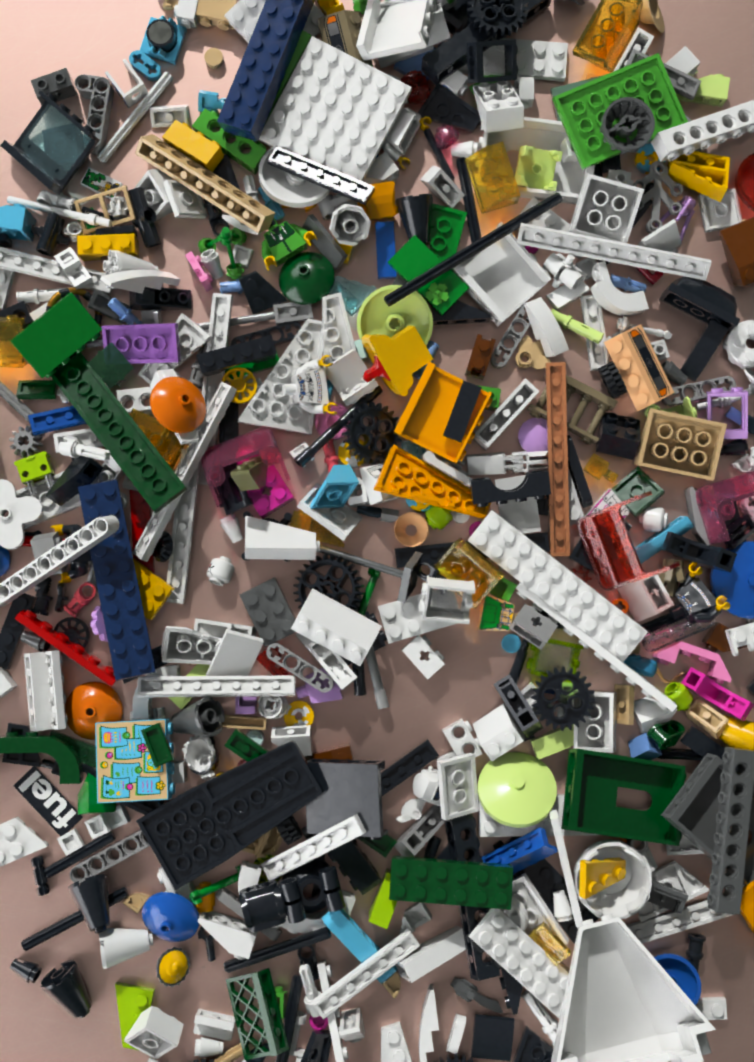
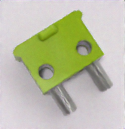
M46 451L14 462L22 483L28 486L30 495L37 493L34 482L46 479L48 488H52L54 485L52 476L55 473L50 461L51 455Z

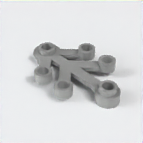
M660 161L653 162L649 168V174L633 184L635 187H637L636 184H641L642 189H645L646 185L654 180V187L642 196L641 207L638 208V211H640L644 204L653 198L651 219L646 224V231L649 234L663 226L661 220H659L661 200L669 208V212L672 215H677L682 209L681 204L674 202L664 191L662 181L670 189V193L674 197L679 196L683 192V186L679 183L675 184L668 175L667 164ZM656 168H661L662 172H658ZM674 188H678L679 193L675 192ZM676 206L678 211H674L672 207ZM653 222L658 224L657 228L653 227Z

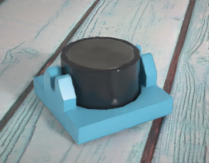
M161 16L159 19L150 17L139 51H142L149 57L176 65L187 29L177 25L171 18L167 20L164 16Z

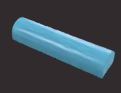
M679 516L669 523L667 528H663L661 532H656L620 557V561L628 571H632L662 550L668 532L682 536L693 528L692 522L688 516Z

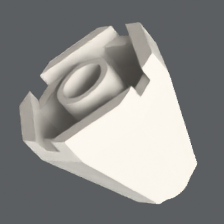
M342 204L332 213L329 229L339 244L355 246L360 240L368 237L371 221L361 206Z

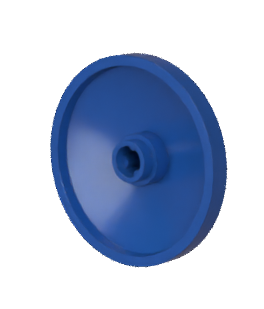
M748 541L742 542L734 550H730L737 554L731 572L711 569L710 585L716 599L719 596H725L727 598L725 602L730 603V608L725 611L740 618L754 619V542Z

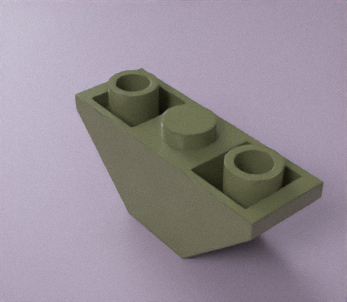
M260 456L251 457L248 461H244L243 464L237 465L236 469L230 472L231 477L241 491L256 490L266 485L268 459H261Z

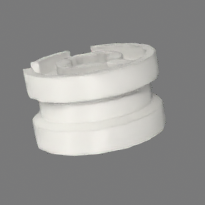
M260 696L258 700V711L267 719L282 718L288 710V701L285 696ZM272 702H275V703L273 704V709H272V708L270 707V705H271Z

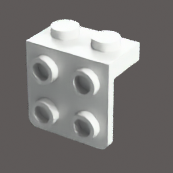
M355 349L350 350L332 362V366L325 367L326 376L346 406L355 404L359 398L373 392L379 386L375 379L368 383L363 379L364 372L368 368Z

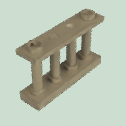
M566 375V401L568 402L571 394H574V392L581 395L582 399L570 423L567 422V431L581 437V441L586 444H595L599 438L594 436V433L605 411H612L618 401ZM546 386L536 406L530 404L527 410L530 411L529 414L538 419L542 417L547 420V411L543 410L546 403ZM593 401L598 404L599 408L586 432L576 426L588 403Z

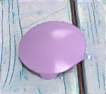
M531 418L520 427L518 440L525 451H547L546 419Z

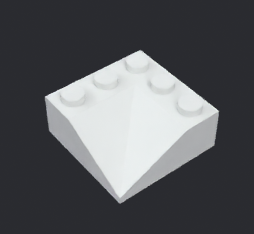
M586 173L569 231L627 243L644 189Z

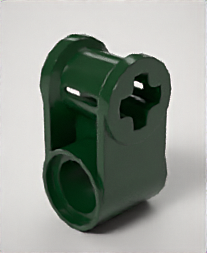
M671 720L654 725L648 731L647 736L653 738L660 750H664L677 744L685 732V728L680 722Z

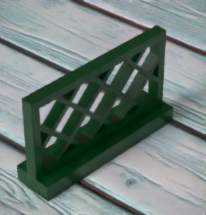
M265 968L260 971L225 979L244 1059L249 1060L270 1055L272 1057L289 1050L270 969ZM251 977L253 980L254 989L248 985L249 979ZM234 981L241 985L239 993L235 990ZM245 989L251 994L249 1001L243 997ZM255 998L258 1000L259 1010L253 1005ZM240 1001L246 1006L244 1013L239 1008ZM250 1010L256 1014L254 1021L247 1016ZM260 1018L263 1021L264 1030L257 1025ZM244 1022L251 1026L249 1033L244 1029ZM255 1030L261 1035L259 1042L252 1037ZM265 1039L268 1042L269 1050L262 1045ZM249 1042L256 1047L252 1054H250Z

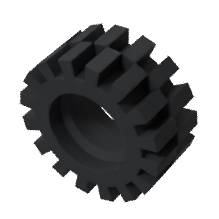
M614 362L598 368L603 383L613 399L627 392L624 381Z
M293 815L276 826L280 836L287 845L303 837Z

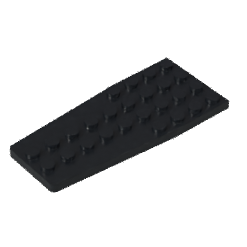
M289 741L183 792L139 818L136 822L173 887L177 890L230 859L321 795L323 788L297 743Z

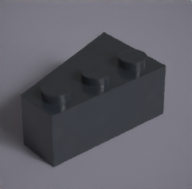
M353 839L329 851L328 856L333 862L337 861L340 865L338 868L342 875L350 878L349 882L355 891L359 890L364 895L380 884L382 880L365 852L363 853L356 844V839Z

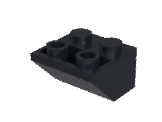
M605 412L599 425L597 435L599 440L596 442V452L634 460L640 444V420L634 417H625Z

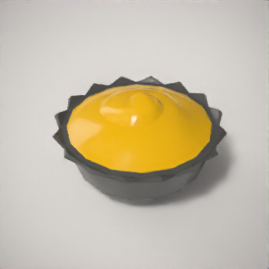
M173 947L172 949H167L159 957L156 971L160 983L173 987L185 980L191 966L187 951H183L182 948Z

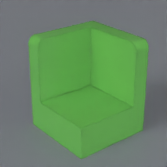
M495 574L487 588V592L509 602L517 584Z

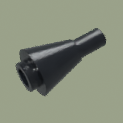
M736 439L721 448L720 456L746 455V451H748L747 441Z

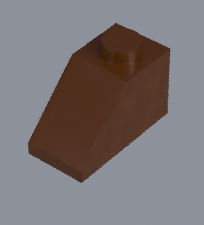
M713 622L702 640L706 644L705 648L714 653L731 651L725 630L729 628L719 622ZM747 645L737 647V649L745 648Z

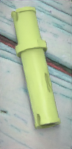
M554 308L551 310L558 324L562 326V329H569L599 345L604 333L573 319L571 315L567 316Z

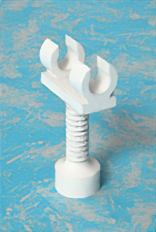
M302 1011L297 1012L289 1055L297 1056L296 1062H301L305 1049L297 1048L300 1027L305 1024L307 1014Z

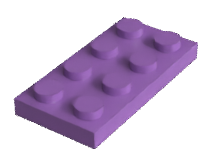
M178 323L102 326L105 365L181 362Z

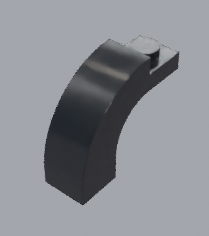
M673 532L667 533L662 547L663 551L671 553L675 557L725 572H731L737 556L736 553L722 547L705 545Z

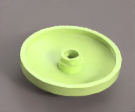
M403 285L383 286L373 291L364 300L357 316L359 338L362 340L365 334H381L392 337L407 326H415L424 344L427 345L433 331V316L429 304L420 293L415 291L392 306H388L384 301V297Z
M508 752L494 761L490 760L482 769L478 779V798L483 809L491 818L505 826L524 828L536 825L549 815L556 801L557 785L551 770L541 760L526 753Z

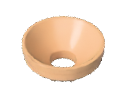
M415 512L402 514L394 525L396 539L406 547L419 546L426 540L429 533L426 519ZM408 525L416 527L417 532L414 536L406 534L405 528Z

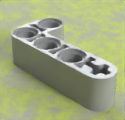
M81 74L76 77L75 86L83 98L91 99L87 125L96 131L94 135L100 139L91 152L94 155H98L106 146L114 90L109 80L104 77ZM87 84H88V87H87V88L82 89V87H83L84 85H87ZM103 87H107L105 91H100ZM100 105H104L102 109H97ZM97 123H101L98 128H94ZM85 134L84 142L87 146L91 138Z

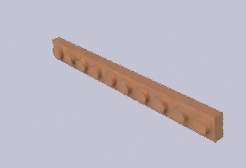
M566 362L545 363L547 451L551 494L549 495L550 555L570 556Z

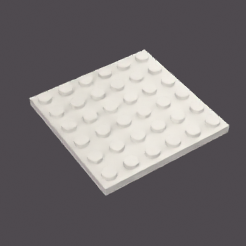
M312 36L266 122L259 140L273 148L276 146L363 182L406 103L412 87Z

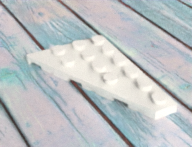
M309 318L305 321L238 418V423L308 435L312 434L314 414L300 408L299 404H295L293 395L284 396L282 386L283 384H292V376L296 375L297 369L306 362L316 359L321 360L323 353L322 321Z

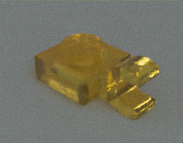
M595 453L583 469V471L600 480L603 476L611 483L615 482L619 476L608 469L609 462Z

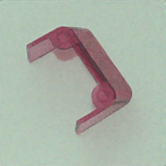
M262 427L207 448L201 458V463L217 507L222 505L216 487L225 481L226 474L223 467L260 454L262 461L267 465L280 463L286 480H291L271 429Z
M754 471L697 489L696 500L710 544L730 540L725 521L732 519L735 515L733 502L754 496Z

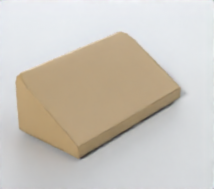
M699 698L685 711L686 717L716 739L720 737L729 722V719Z

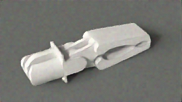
M548 451L512 452V455L505 456V452L467 455L468 475L506 474V470H513V472L548 470V465H534L548 463V458L535 457L546 456Z

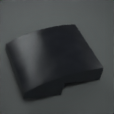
M475 1014L471 1057L510 1061L514 1018Z

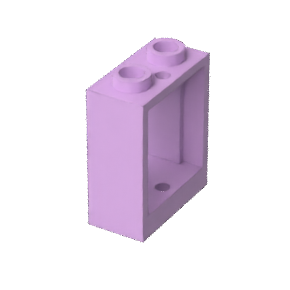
M732 387L731 391H723V388H711L710 392H706L707 420L712 421V398L741 396V428L726 429L724 439H748V392L743 390V387Z

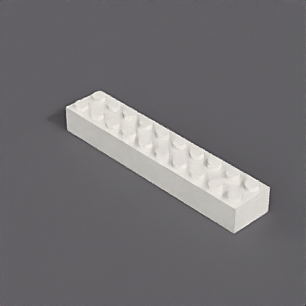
M491 510L468 539V542L620 661L624 662L648 633L645 628L495 511Z

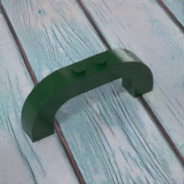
M36 731L26 732V735H18V732H6L5 736H0V754L46 753L52 756L58 763L60 784H80L83 781L81 759L73 746L64 739L52 735H38Z

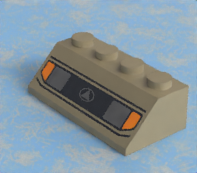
M342 10L317 19L323 42L373 67L372 60L363 61L356 47L362 25L359 12Z

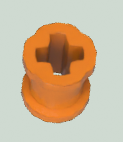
M622 598L613 599L611 603L617 605L619 602V605L623 606L620 610L626 614L629 609L627 601Z

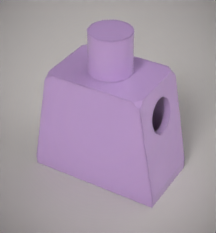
M320 668V670L328 674L323 668ZM314 672L308 674L307 676H305V678H312ZM317 672V676L312 683L316 684V681H319L321 688H329V680L327 678L325 680L320 679L319 676L321 674ZM306 682L305 685L295 688L298 699L309 696L312 704L343 699L341 689L335 682L333 688L329 692L324 693Z

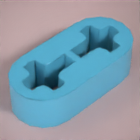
M139 50L133 51L130 54L129 61L133 69L150 81L155 82L159 80L162 76V71L157 62ZM141 58L143 65L140 62H135V59ZM148 67H149L151 70H155V69H156V72H157V73H151V74H150V71H149Z

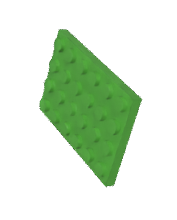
M659 53L553 97V103L582 170L622 154L620 150H611V145L608 142L604 143V136L600 133L601 118L608 106L617 99L634 97L642 100L649 106L654 115L655 128L648 142L652 141L658 132L688 122ZM618 118L613 121L611 128L619 123ZM637 129L629 136L631 141L636 137ZM615 136L618 141L627 142L626 138Z

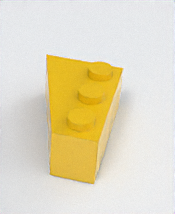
M694 151L687 156L685 154L680 155L673 161L668 160V175L673 181L721 202L728 189L730 157Z

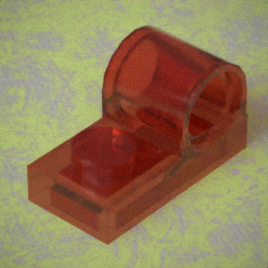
M267 648L257 656L256 660L272 675L290 674L286 669L281 666L278 667L277 663L268 658L266 654ZM271 648L278 653V656H280L282 659L283 654L279 653L280 648Z

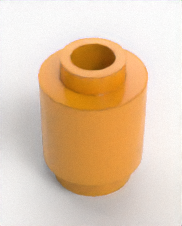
M200 882L196 886V890H201L211 885V882ZM215 892L203 897V902L196 904L198 912L213 911Z

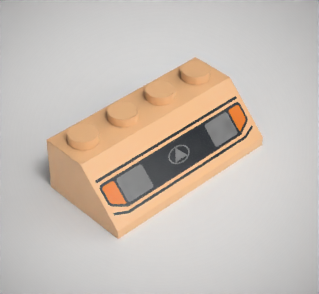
M641 324L604 342L637 412L675 393Z

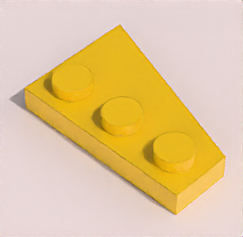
M620 857L605 858L601 861L598 859H592L591 861L580 860L579 896L587 899L624 879L626 875V860Z

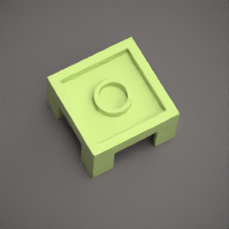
M527 145L520 146L514 186L556 191L557 181H553L556 162L561 161L563 152L542 150Z

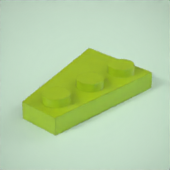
M116 982L115 988L122 1045L124 1048L138 1050L125 1043L124 1039L140 1014L152 1006L155 989Z

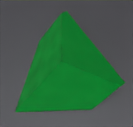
M88 773L78 793V815L116 812V802L97 803V778Z

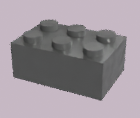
M275 577L240 594L260 638H263L265 647L296 632L291 629L296 617Z

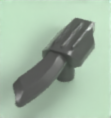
M454 977L450 985L458 996L467 1002H471L474 999L491 1011L503 1013L498 1001L478 993L477 987L466 979Z

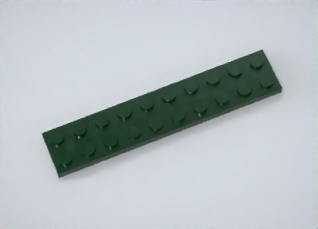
M74 352L69 356L71 360L64 366L59 364L55 368L56 372L51 376L103 446L110 451V455L152 510L157 513L185 492L187 488L82 353L77 354Z

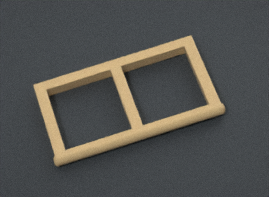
M127 185L74 201L77 212L82 213L81 203L99 198L104 217L110 219L104 196L123 191L130 217L113 221L112 226L136 220ZM79 220L84 235L96 232V229L108 228L100 225L87 229L85 221Z

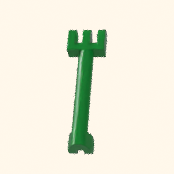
M371 568L368 569L370 579L362 598L363 601L357 612L363 616L381 574L380 571Z
M241 864L235 866L237 873L201 890L191 892L189 895L191 901L195 905L203 902V897L237 882Z

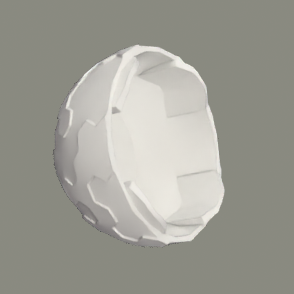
M612 839L598 841L588 846L581 853L575 864L573 874L577 898L598 918L612 914L613 918L626 919L638 913L650 898L652 887L651 867L645 856H642L636 849L623 841ZM617 857L626 860V875L624 879L587 899L579 896L580 860L591 861L592 859H598L601 861L605 858Z

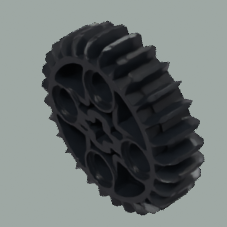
M323 554V560L320 556H316V562L309 560L310 566L303 564L306 569L305 571L298 570L302 576L295 577L299 584L293 585L298 588V591L293 592V594L299 595L295 602L302 603L298 606V609H302L307 599L306 586L311 590H317L329 598H334L333 600L341 603V597L347 595L349 601L344 606L350 609H359L356 602L363 601L358 596L364 595V592L359 591V588H363L364 585L359 584L358 581H361L363 578L356 577L360 571H353L352 569L355 565L350 564L348 566V559L342 562L341 556H338L335 560L334 554L330 555V559L327 554ZM332 565L326 575L316 571L321 566ZM338 568H341L343 571V575L341 578L338 579L335 575V571ZM312 574H315L317 577L314 584H311L309 581ZM348 577L352 583V593L343 588ZM325 586H331L330 589L333 593H327L328 590Z

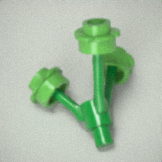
M223 227L216 239L203 238L198 242L201 253L209 249L216 250V243L221 242L227 247L231 262L226 267V275L231 277V279H238L244 273L241 264L235 263L231 243L234 245L245 243L247 239L245 231L238 228H233L230 231L228 227Z

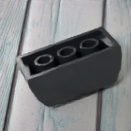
M683 276L672 282L659 299L706 325L710 320H715L728 328L726 334L734 329L740 321L736 317L737 303L735 297L705 280Z

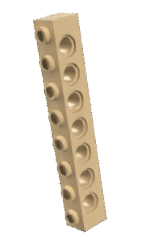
M154 134L140 137L135 151L137 156L255 232L260 233L269 229L275 215L274 211Z

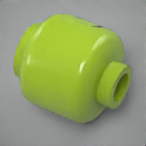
M432 506L425 512V519L434 530L437 528L442 530L452 521L453 515L450 513L452 510Z
M672 682L665 688L664 694L677 704V711H685L690 708L693 695L685 685L681 684V682Z

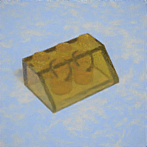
M503 141L486 146L465 159L482 214L518 203L521 195Z
M462 538L456 540L435 565V568L440 571L439 573L447 579L474 580L476 591L475 594L472 593V606L475 609L505 576ZM455 591V592H457L461 597L463 596V592H462V591Z

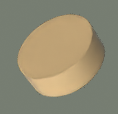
M210 48L205 52L204 59L208 67L216 69L222 66L224 58L219 49Z

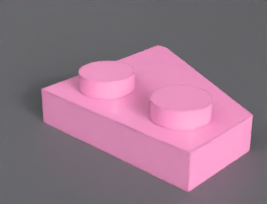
M192 251L185 256L206 292L212 290L211 282L213 280L208 271L204 273L201 268L203 263L198 255L195 257Z

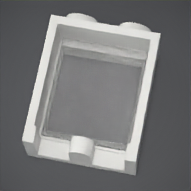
M427 576L426 583H422L421 590L424 598L419 601V612H422V620L470 624L469 610L473 605L472 593L475 594L476 591L474 580L461 581Z

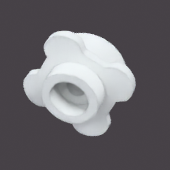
M77 221L70 222L67 228L63 230L64 235H68L72 242H77V236H84L81 224Z

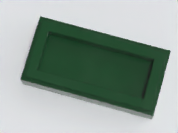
M19 380L16 396L17 399H56L58 385L54 380Z
M161 722L141 730L155 768L175 760Z

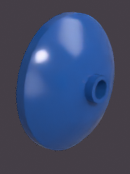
M171 892L156 893L146 900L142 908V919L145 926L153 935L169 942L188 940L194 936L199 927V913L196 907L179 894Z
M665 953L655 956L656 961L696 1006L701 995V980L696 968L687 959L676 954Z

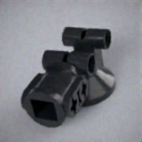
M316 858L284 874L279 884H277V881L272 880L244 888L239 892L245 924L250 932H257L281 925L286 922L287 917L289 923H299L306 919V913L320 911L326 906L329 912L339 911L345 907L336 867L330 866L321 858ZM313 883L319 886L320 890L317 895L313 897L303 895V889L306 885Z

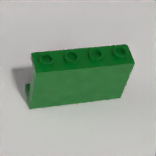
M70 292L12 338L10 342L41 378L45 376L49 378L56 372L55 368L59 364L64 366L71 360L69 356L74 352L78 354L86 348L84 344L89 340L91 342L96 340L101 335L99 332L102 328L73 293Z

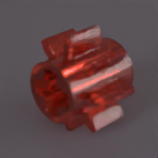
M579 566L578 571L575 568H571L575 575L583 574L582 580L587 583L588 580H592L591 577H588L590 570L583 571V566Z

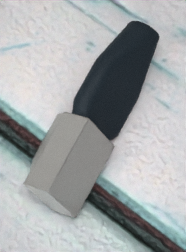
M357 506L356 512L370 517H381L380 521L394 522L399 516V510L381 509L371 506Z

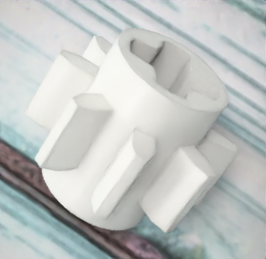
M121 196L111 198L110 204H107L108 213L116 220L127 218L129 210L125 198Z

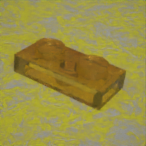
M544 921L528 935L545 951L546 956L555 966L571 954L570 949Z

